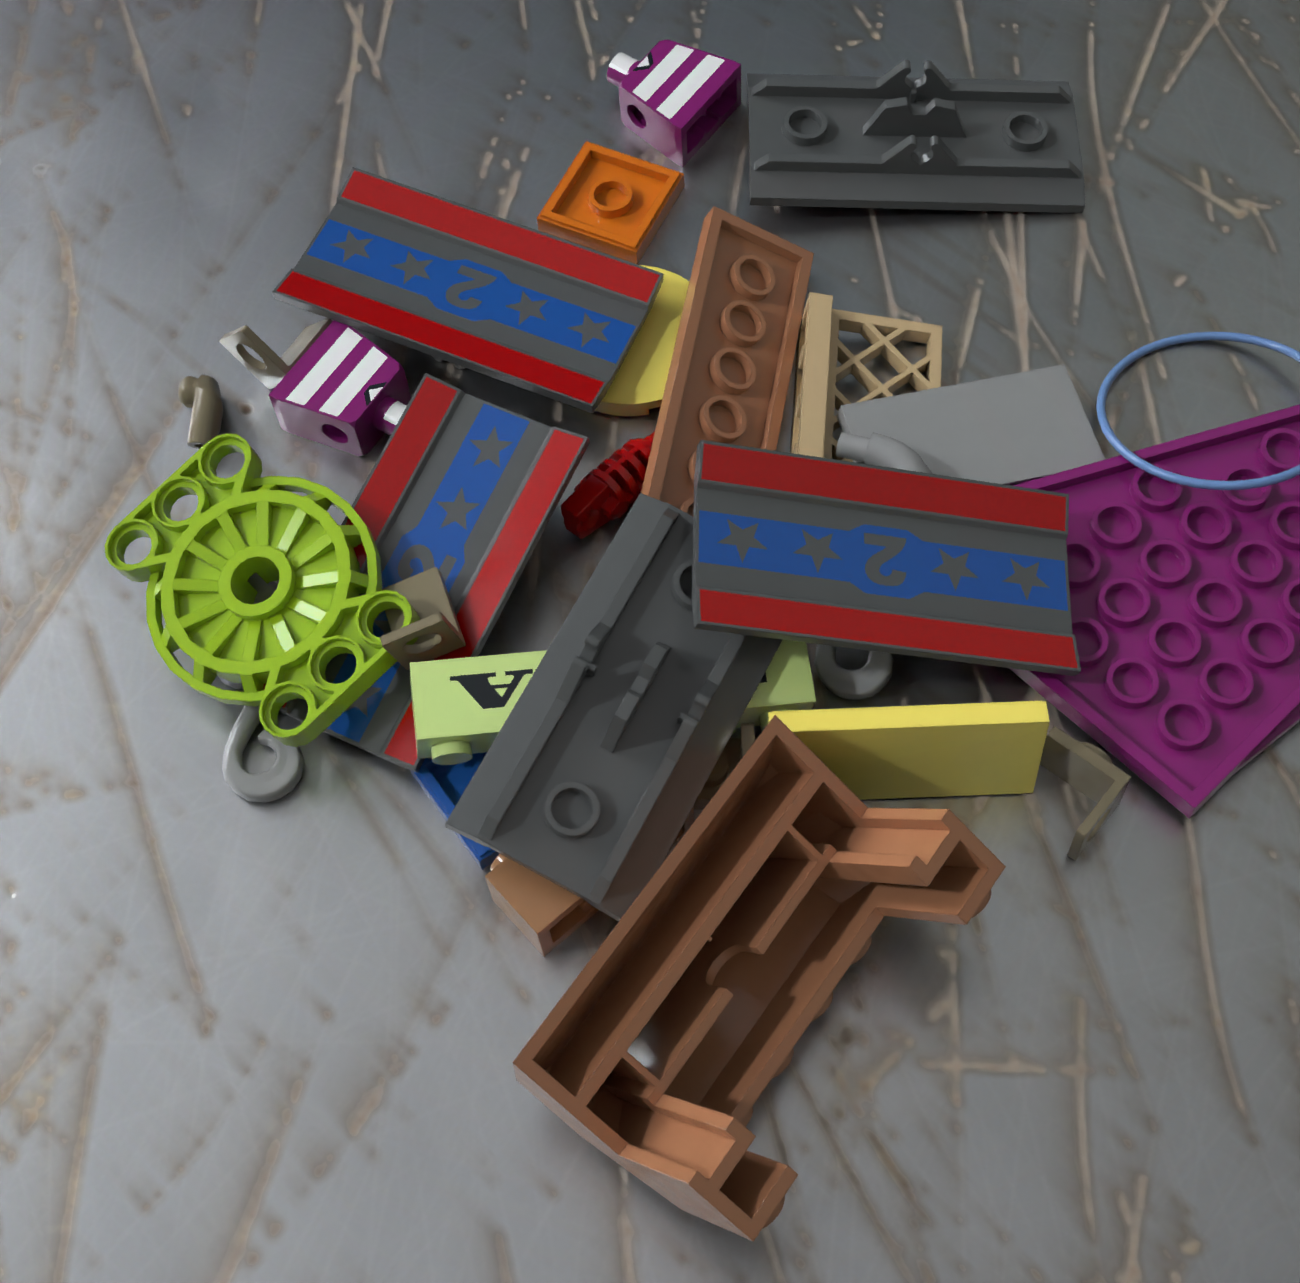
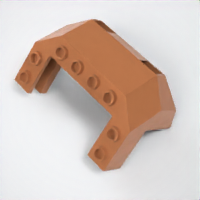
M774 715L512 1062L516 1081L582 1138L679 1209L754 1242L760 1231L771 1224L779 1215L784 1205L785 1194L798 1176L786 1164L747 1151L756 1136L746 1126L752 1117L753 1105L771 1079L780 1075L787 1068L794 1054L793 1047L809 1024L828 1009L833 999L834 988L850 965L859 961L866 954L872 942L871 935L884 916L967 925L970 919L979 914L988 904L991 898V888L1006 866L950 809L868 808Z

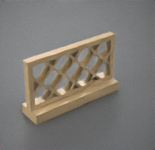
M810 292L801 318L797 340L790 453L853 462L851 459L836 456L838 441L833 437V432L840 428L837 415L834 416V409L839 411L840 405L851 404L836 388V383L852 374L869 392L868 395L857 402L894 396L892 393L906 383H909L916 391L941 387L942 326L832 309L833 295ZM839 330L860 333L871 346L854 356L839 340ZM902 340L926 344V356L912 365L894 345ZM880 354L899 373L884 384L864 366ZM837 360L842 364L837 367ZM926 371V376L924 377L921 373Z

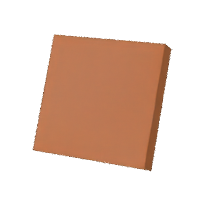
M586 141L537 216L538 231L638 265L684 189V173Z

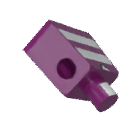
M668 39L659 41L641 61L622 52L618 53L610 62L607 70V81L619 89L621 120L625 127L681 167H684L741 105L740 63Z
M333 320L270 392L269 398L282 430L359 457L367 455L385 433L391 436L411 400V394L405 371L398 361L353 327Z

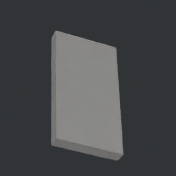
M1064 364L840 405L837 415L842 432L868 438L874 432L903 442L919 454L931 473L936 475L1013 486L1105 460ZM852 460V461L855 462V463L865 464V462H860V461Z

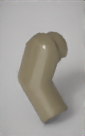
M204 374L199 378L193 376L185 377L180 382L178 390L180 402L187 408H192L187 445L196 449H200L209 440L220 435L223 416V404L218 382L215 378Z

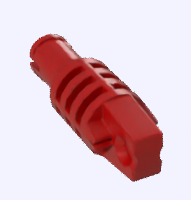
M655 431L644 439H630L621 449L616 450L609 459H605L597 466V469L590 471L574 488L575 491L561 504V514L564 518L563 523L568 531L578 538L584 539L610 520L613 521L616 518H620L629 508H632L642 490Z

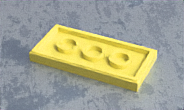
M1046 701L768 712V723L776 715L860 800L1033 793L1050 722Z

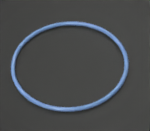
M1196 332L1167 337L1145 345L1123 358L1111 369L1099 389L1096 410L1101 430L1106 439L1126 460L1156 477L1194 488L1245 490L1274 485L1300 475V465L1274 475L1248 480L1219 481L1179 475L1152 465L1131 452L1114 434L1106 415V398L1113 381L1127 366L1153 351L1194 341H1234L1265 347L1282 353L1300 363V352L1287 345L1258 336L1233 332Z

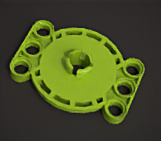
M226 433L214 437L203 445L113 528L105 543V556L109 563L129 580L135 582L149 581L146 590L148 627L156 650L174 674L198 693L225 704L260 706V722L264 729L284 745L292 747L307 745L327 729L397 662L382 647L380 637H376L373 634V623L376 617L384 610L391 608L400 609L404 612L402 627L419 621L420 617L403 595L396 591H382L381 558L371 531L350 503L328 487L303 478L285 476L261 477L263 471L262 461L255 450L241 436ZM235 452L244 454L245 461L243 467L237 474L229 478L217 477L216 469L223 457ZM292 492H303L308 495L301 496ZM185 495L198 496V506L192 516L182 521L171 520L170 512L172 506L179 498ZM333 505L347 515L354 525H338L327 510ZM137 538H151L152 547L148 556L139 563L126 564L124 554L128 545ZM363 543L367 554L368 575L360 573L359 562L354 551V547ZM257 573L267 584L279 580L277 589L271 597L263 602L254 604L258 592L247 582L250 576ZM162 613L166 623L165 628L162 625ZM419 637L410 640L406 645H414ZM181 649L194 660L193 676L182 667L173 654L174 651ZM343 653L353 654L356 657L357 665L355 672L348 680L338 684L327 682L325 671L327 664L332 658ZM216 677H220L232 683H241L244 692L222 690L211 684ZM305 699L308 704V713L303 723L294 729H280L277 717L281 707L289 700Z

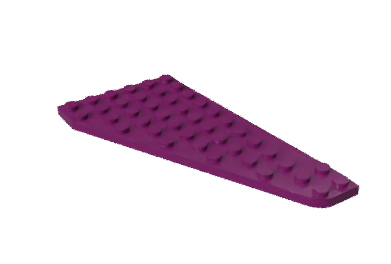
M1300 404L1133 451V453L1159 468L1198 479L1235 481L1274 475L1300 465ZM1122 455L1013 485L1069 494L1066 545L1072 634L1075 635L1081 672L1076 676L1009 669L1190 819L1232 775L1300 722V475L1260 488L1209 490L1180 485L1161 479L1136 467Z

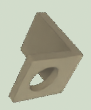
M327 318L305 327L281 357L247 325L224 334L219 342L268 389H272L277 386L332 323V320ZM243 345L253 349L263 359L264 363L250 355Z
M437 567L382 589V591H396L403 595L420 617L419 621L402 627L404 612L394 608L385 610L392 632L380 637L382 647L406 670L410 669V662L430 661L466 646L442 573ZM419 637L414 645H406L410 640Z
M1053 726L1046 735L1040 765L1097 803L1077 829L1067 856L1076 861L1120 804L1131 776L1113 765L1110 757L1099 747L1088 742L1080 743L1058 727Z

